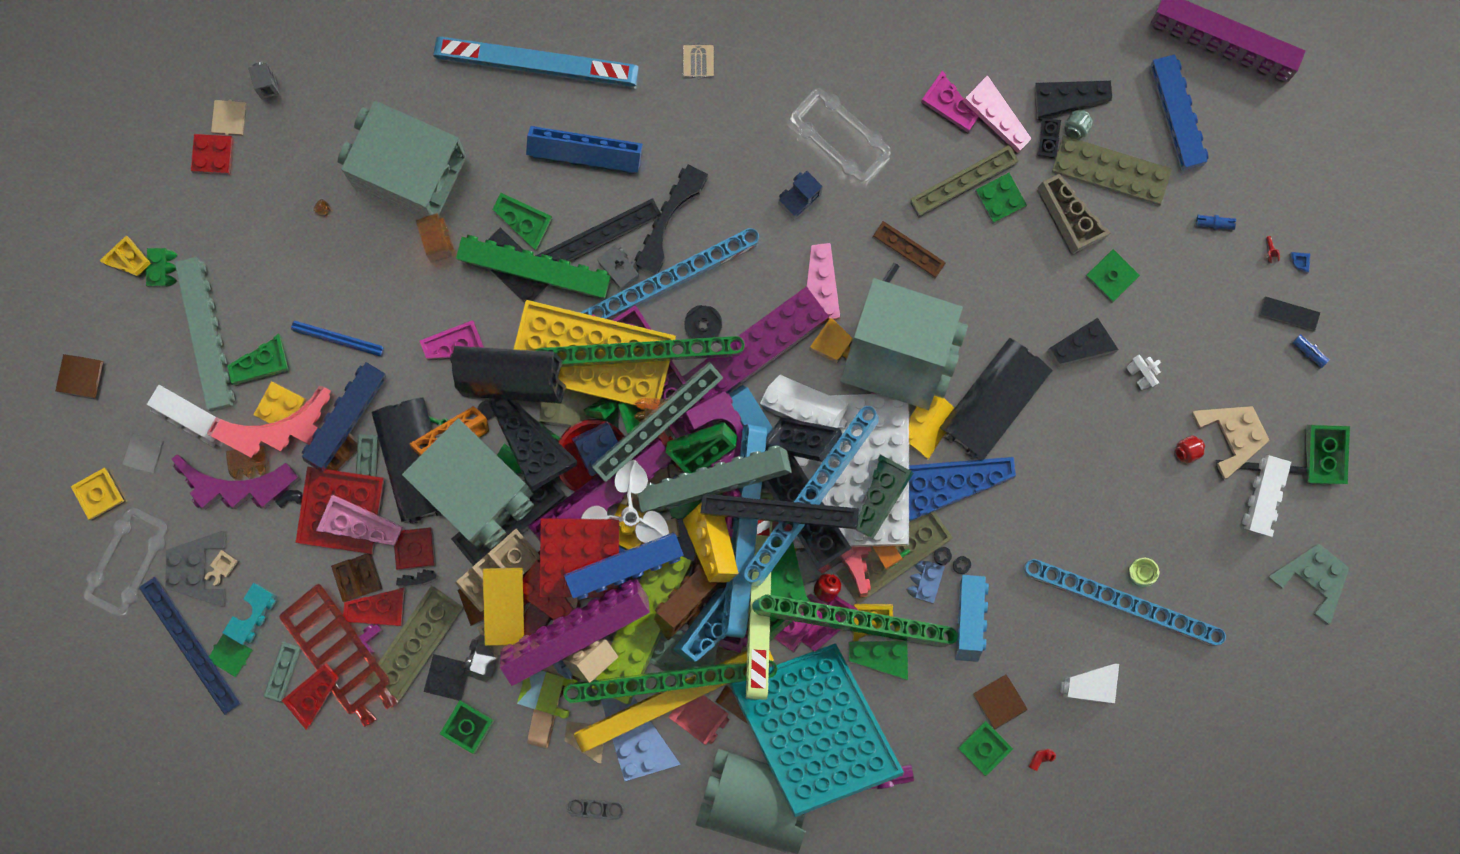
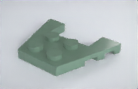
M1317 544L1269 575L1268 578L1282 589L1295 573L1326 598L1314 615L1329 625L1337 607L1349 567L1323 546Z

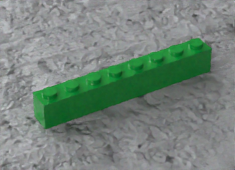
M467 235V238L461 237L456 255L458 261L597 298H606L611 279L610 275H607V271L597 269L594 272L589 270L588 266L578 264V267L572 266L570 261L560 259L559 262L553 261L551 256L541 254V257L534 256V252L525 249L522 252L515 251V247L504 244V247L496 246L497 242L491 240L481 242L478 241V237Z

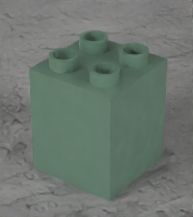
M374 100L370 110L363 107L359 111L354 123V128L359 130L354 144L346 142L343 145L337 162L343 165L341 170L353 187L435 223L467 156L460 139Z
M873 278L840 382L929 410L934 396L944 399L950 378L953 376L957 365L959 348L962 346L968 328L967 324L958 322L963 307Z
M459 418L402 474L478 549L484 544L489 549L494 548L506 535V532L501 527L511 517L516 521H520L534 506L530 501L534 494L526 483Z

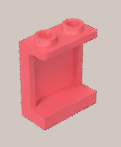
M704 695L675 708L669 715L671 720L704 745H707V743L712 744L718 736L716 731L719 727L723 729L730 720L727 718L729 714Z

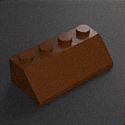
M701 562L693 570L695 573L691 577L689 575L686 576L681 582L682 586L678 590L674 589L669 594V600L665 604L661 602L655 609L654 620L668 641L711 598L722 584V582L708 581Z

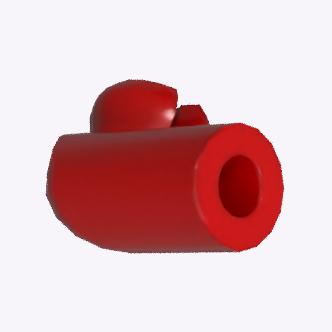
M1051 749L1037 751L1028 767L1037 771L1042 762H1052L1056 759L1055 752Z

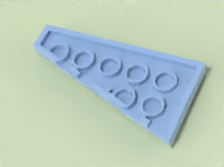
M634 697L631 704H625L614 698L601 699L606 717L637 703ZM651 721L612 739L624 781L681 765Z

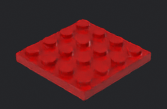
M307 466L295 543L373 554V541L316 530L332 495L379 516L384 478L325 469L322 473L314 467Z
M541 518L539 597H572L564 574L618 554L620 521L615 519ZM612 583L607 585V589L596 593L594 590L589 592V596L586 598H601L609 590L618 589V585L615 586Z

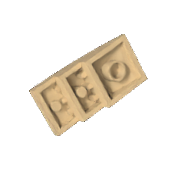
M515 529L459 578L455 584L481 612L484 610L483 569L523 568L524 574L532 567L536 559L540 560V555L520 532Z

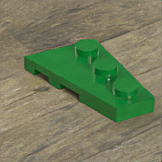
M500 193L492 210L537 251L552 220V216Z

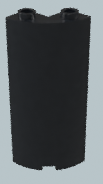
M1009 338L940 428L945 432L944 437L951 442L955 440L967 449L966 453L973 459L978 457L984 460L1053 370L1038 356L1030 353L1026 347Z
M454 346L453 353L450 356L454 387L462 397L562 403L566 385L558 379L563 360L556 353Z
M424 397L402 401L400 404L388 405L372 411V417L401 522L409 521L410 524L420 522V518L427 515L436 514V517L442 516L402 475L419 458V455L411 448L410 443L433 430ZM421 444L418 447L420 449H423L424 447L428 446V444Z

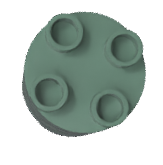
M718 748L712 772L722 775L721 778L710 775L703 799L712 801L713 805L702 802L695 825L786 853L787 851L798 854L806 832L802 828L806 813L794 817L767 763Z

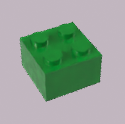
M459 700L441 730L440 735L468 752L475 754L495 720L464 701Z

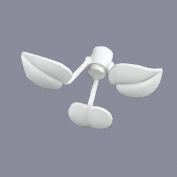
M631 460L617 471L615 476L616 489L619 492H627L628 507L623 509L621 517L607 516V511L600 506L588 508L581 517V519H615L620 522L624 521L629 526L638 523L635 528L636 536L644 543L669 534L667 523L659 513L648 511L642 519L633 508L631 492H642L648 482L646 472L636 460Z

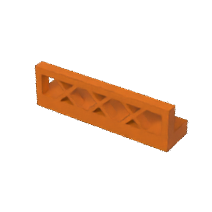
M472 406L411 442L410 446L420 457L438 439L435 436L443 434L458 418L479 438L489 432L487 419L477 408ZM472 414L477 416L474 419H467ZM421 444H428V446L424 447L423 449H420L418 447Z

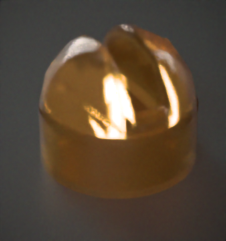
M322 198L313 208V211L319 215H326L328 213L326 210H330L329 204Z

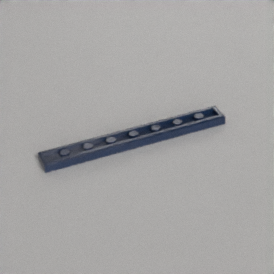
M153 577L140 586V591L223 714L226 715L241 705V702L158 579Z

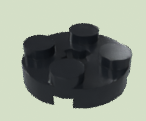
M695 306L686 314L684 321L685 332L690 339L718 337L722 330V318L719 312L711 306ZM700 320L708 321L706 329L698 327Z

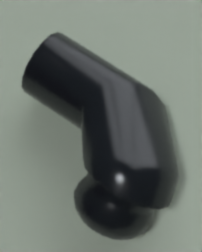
M287 490L275 502L280 508L289 501L301 504L303 495L299 490Z

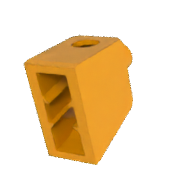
M830 318L809 350L838 363L842 356L846 359L848 358L851 349L849 346L853 338L834 319Z

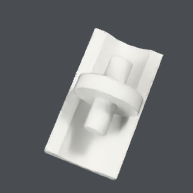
M1137 355L1133 358L1134 361L1127 366L1128 371L1132 375L1140 370L1143 373L1144 377L1137 381L1142 390L1150 386L1154 387L1159 383L1151 370L1156 375L1161 372L1157 367L1161 363L1160 360L1154 362L1151 357L1145 359L1149 364L1147 366L1142 357Z

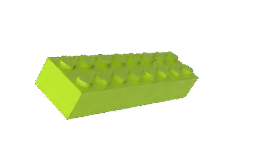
M681 556L680 561L669 564V562L661 564L662 568L651 571V569L644 571V575H642L639 583L648 596L650 613L617 631L611 647L618 655V658L602 671L595 680L645 673L662 635V631L654 620L655 609L661 602L665 604L669 600L668 596L674 589L678 590L682 586L681 582L689 575L694 564L693 561ZM628 681L626 689L634 690L637 685L636 682ZM610 683L606 687V691L609 693H614L617 689L615 683ZM634 695L616 697L614 699L625 704H631Z

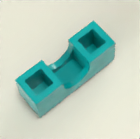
M253 583L243 598L252 606V615L246 620H240L232 616L222 633L242 645L250 644L256 635L254 631L257 626L260 627L266 619L265 613L275 605L276 600L274 599L276 595Z

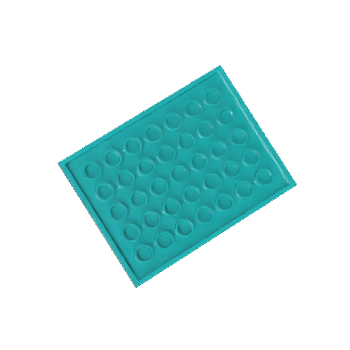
M836 643L777 664L776 675L768 678L767 700L746 699V681L729 684L794 817L903 776V769Z

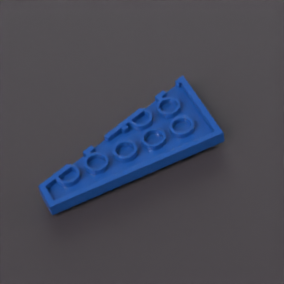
M1014 457L909 465V470L914 473L909 480V521L1015 478Z

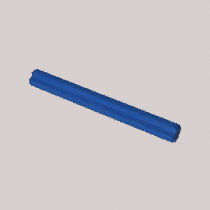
M293 321L291 326L292 331L377 356H381L383 353L381 345L298 321Z

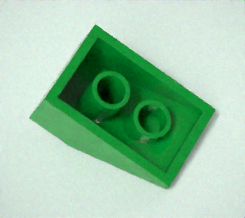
M1307 424L1306 454L1308 483L1348 484L1350 426Z

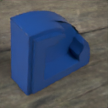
M1291 252L1290 258L1295 268L1303 273H1309L1310 253Z

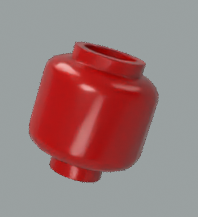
M1194 435L1188 436L1177 443L1175 449L1176 456L1182 462L1192 463L1203 457L1205 444L1202 439Z
M823 574L814 585V594L821 601L831 602L841 590V581L834 574Z

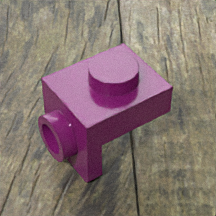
M371 624L363 630L364 634L358 637L360 641L358 645L364 653H374L368 643L383 632L377 624L375 626Z
M745 634L744 638L726 636L719 641L718 646L741 653L742 646L747 647L748 635Z

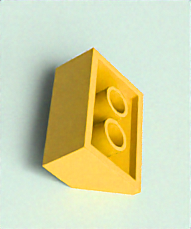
M937 396L933 397L929 410L916 407L909 418V448L929 459L945 434L940 427L955 407L945 398Z

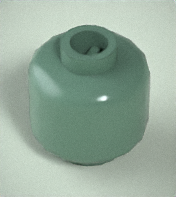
M1073 111L1065 123L1066 132L1072 138H1084L1091 129L1093 120L1087 111Z

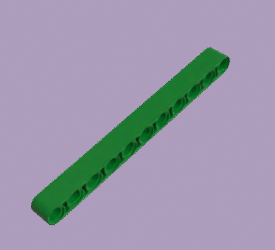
M730 336L539 348L535 351L554 352L556 354L563 352L567 355V358L562 361L561 367L734 357L740 356L743 353L745 344L742 338ZM733 342H738L741 344V349L734 351L730 345ZM714 343H719L722 346L719 352H714L711 349ZM699 344L703 350L700 353H694L692 346ZM679 345L683 348V352L675 354L672 351L673 347ZM658 346L664 349L663 354L659 356L653 353V349ZM642 348L645 352L642 356L637 357L634 355V350ZM617 349H623L625 355L617 358L614 352ZM598 350H603L606 355L602 359H597L595 353ZM579 351L586 353V357L583 360H578L575 356Z
M769 594L755 599L752 605L754 612L761 616L938 647H946L955 643L958 639L957 631L949 626ZM761 601L767 604V609L762 607ZM780 604L784 605L785 612L781 611ZM799 607L803 609L804 615L799 613ZM817 610L821 612L822 619L817 616ZM835 614L840 616V622L836 620ZM854 617L858 619V625L854 623ZM872 620L876 622V628L872 626ZM890 623L894 625L895 631L891 630ZM908 627L912 629V635L909 633ZM926 630L930 632V638L926 635ZM944 633L947 634L948 641L944 638Z
M769 659V663L772 664V671L768 673V678H771L777 673V665ZM747 661L592 680L590 683L586 681L570 683L564 687L563 695L568 702L577 703L746 681L743 670L747 666ZM728 668H732L734 671L731 678L724 677V671ZM707 671L714 672V678L710 681L704 678ZM688 673L695 675L692 683L685 682V676ZM670 675L674 676L675 683L671 686L666 685L665 679ZM654 678L656 685L653 688L646 687L647 679ZM631 680L637 684L636 688L632 691L626 689L627 682ZM615 683L617 685L614 693L606 691L608 684ZM591 685L597 687V693L592 696L586 692L587 688ZM570 688H575L578 690V694L576 697L570 698L567 696V691Z

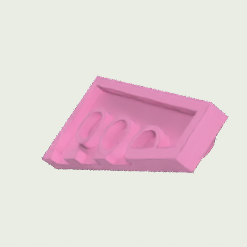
M988 76L963 100L972 111L1017 153L1031 140L1029 134Z
M831 244L812 245L807 287L828 314L829 319H840Z
M332 495L316 531L395 545L403 527Z

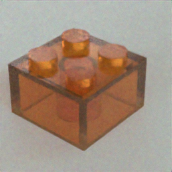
M438 213L416 219L429 261L433 263L452 257L451 251L454 250V246L449 235L446 236L449 230L444 218H440Z

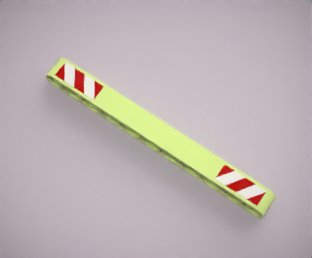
M761 492L760 499L773 500V496L771 493ZM758 520L754 556L772 533V521ZM764 556L761 563H768L770 556ZM759 572L752 573V580L758 578ZM771 572L761 585H751L748 612L746 699L767 700L770 617L756 614L752 605L755 599L765 594L771 595ZM761 601L762 607L767 609V604Z

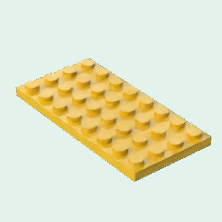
M526 300L514 350L535 351L539 348L675 340L676 336ZM659 346L653 349V353L658 356L664 352V349ZM636 348L634 355L640 357L645 351L642 348ZM617 349L614 355L617 358H621L625 355V351ZM598 350L595 353L597 359H602L606 355L603 350ZM579 351L575 357L578 360H583L586 357V353ZM563 352L557 354L563 361L567 358V355ZM670 360L561 367L558 379L566 385L567 390L655 410L660 404Z

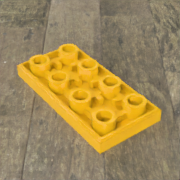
M523 568L483 569L485 646L513 645L524 636Z

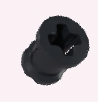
M941 547L934 552L933 558L937 564L946 565L952 559V554L947 547ZM944 551L946 552L945 556L947 559L941 561L938 553L941 554Z
M965 556L958 557L952 564L953 570L957 574L967 573L971 568L970 559ZM960 560H962V563L967 564V566L964 567V570H962L961 567H957V565L960 563Z

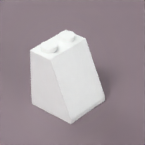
M1119 664L1104 666L1065 678V681L1061 683L1060 693L1063 694V698L1113 704L1116 697Z

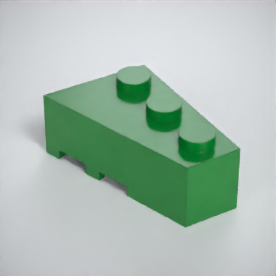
M721 423L668 441L666 453L685 473L692 474L699 468L710 466L735 448L737 435L725 423Z

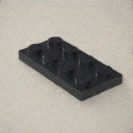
M501 227L488 239L497 242L496 246L504 247L505 244L515 247V251L522 252L523 250ZM489 269L524 304L526 300L534 302L550 286L533 280L525 282L522 277Z
M781 417L766 438L765 451H768L769 447L779 446L787 450V454L790 456L823 462L843 433L840 428Z

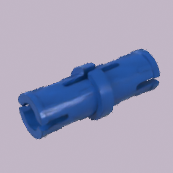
M1200 214L1196 218V221H1198L1196 222V227H1210L1213 230L1218 228L1235 230L1236 218Z
M1301 334L1293 341V344L1305 353L1304 356L1311 358L1320 368H1323L1330 360L1317 349L1315 344L1312 345Z

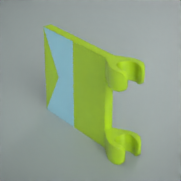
M541 670L523 680L517 704L563 719L568 718L569 710L558 708V700L563 685L566 686L578 681Z

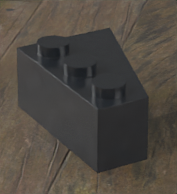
M1096 318L1050 347L1047 353L1055 365L1060 367L1113 354L1119 349L1100 320Z

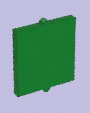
M223 634L218 643L213 645L214 649L209 657L216 666L237 677L242 667L246 665V661L253 650Z

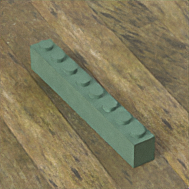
M198 257L175 262L207 410L212 412L233 407L232 401H235L233 390H229L228 383L231 380L229 372L225 371L224 367L227 361L225 354L221 353L220 346L223 344L220 334L217 335L216 331L218 321L212 313L214 302L208 295L210 284L208 280H205L204 273H206L204 261L201 262Z
M708 362L592 464L594 470L605 482L719 383L723 379L721 374Z
M772 446L768 448V451L762 453L761 451L752 452L750 456L745 458L735 457L732 459V462H719L714 464L712 468L707 469V467L697 469L692 474L682 473L675 479L666 478L662 479L659 484H647L646 488L637 494L642 513L648 511L661 512L701 500L703 494L718 495L792 472L787 450L779 446Z

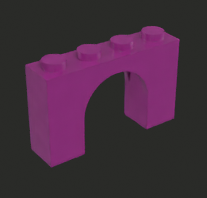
M726 391L717 392L691 406L681 415L688 430L696 429L716 419L725 423L737 435L735 448L708 466L707 469L714 467L716 463L732 462L733 458L740 457L743 426L740 422L741 417L732 406V398Z

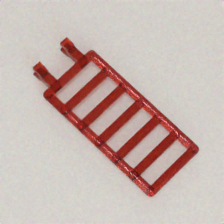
M321 584L313 586L279 615L280 620L316 670L320 669L327 659L352 640L358 650L333 669L334 673L338 676L362 656L369 666L341 689L335 684L331 691L348 714L356 711L364 727L371 725L377 720L364 706L376 694L382 699L386 709L398 703V700L386 688L390 683L389 678ZM318 593L324 603L298 625L294 626L289 616ZM329 609L335 619L306 642L300 632ZM341 625L347 634L317 658L311 648L337 626ZM375 672L381 681L353 704H350L345 694L371 673Z

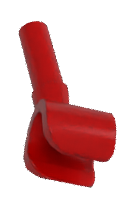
M1267 236L1266 239L1269 246L1268 261L1272 263V257H1277L1279 262L1280 252L1275 249L1271 236Z

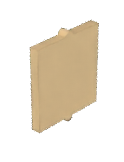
M231 99L228 101L215 100L211 132L225 134L226 136H229V134L243 135L246 102H235Z

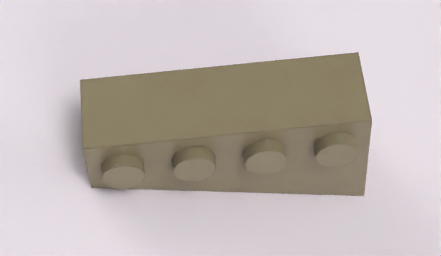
M1060 174L1043 181L1037 187L1072 254L1105 239L1111 234L1099 222L1100 220L1097 216L1089 211L1083 200L1081 201L1075 195L1076 192Z

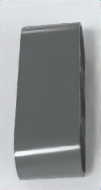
M573 799L567 804V812L573 817L616 820L622 817L624 807L621 803L615 801ZM578 802L581 805L579 813L572 812V803ZM592 804L600 805L601 811L598 815L591 813L590 807ZM612 805H617L620 808L618 816L610 814V807Z

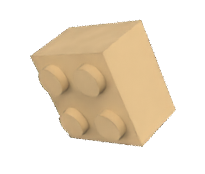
M602 638L562 659V661L573 676L590 683L618 658V655L607 640Z

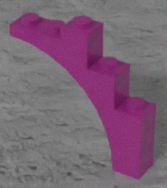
M178 454L171 459L175 463L172 465L179 474L183 473L186 476L185 482L192 489L195 487L190 492V495L193 497L191 501L197 508L201 507L205 510L221 496H223L221 501L228 508L231 506L236 509L253 496L251 498L253 503L258 508L261 506L266 509L285 491L301 480L287 463L258 478L228 481L216 479L199 472Z

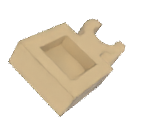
M221 550L210 565L214 570L208 572L205 579L209 580L211 576H215L216 580L213 585H219L221 575L227 577L238 561Z

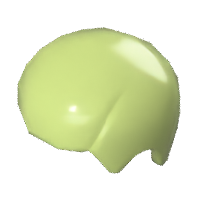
M1146 557L1136 559L1129 568L1131 580L1141 587H1148L1154 584L1159 577L1158 565L1152 559Z

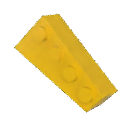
M701 502L683 519L684 525L708 581L730 582L739 573L725 517L702 515L700 513Z

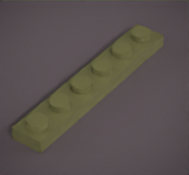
M1010 145L912 197L910 201L918 215L921 216L1013 166L1019 160Z

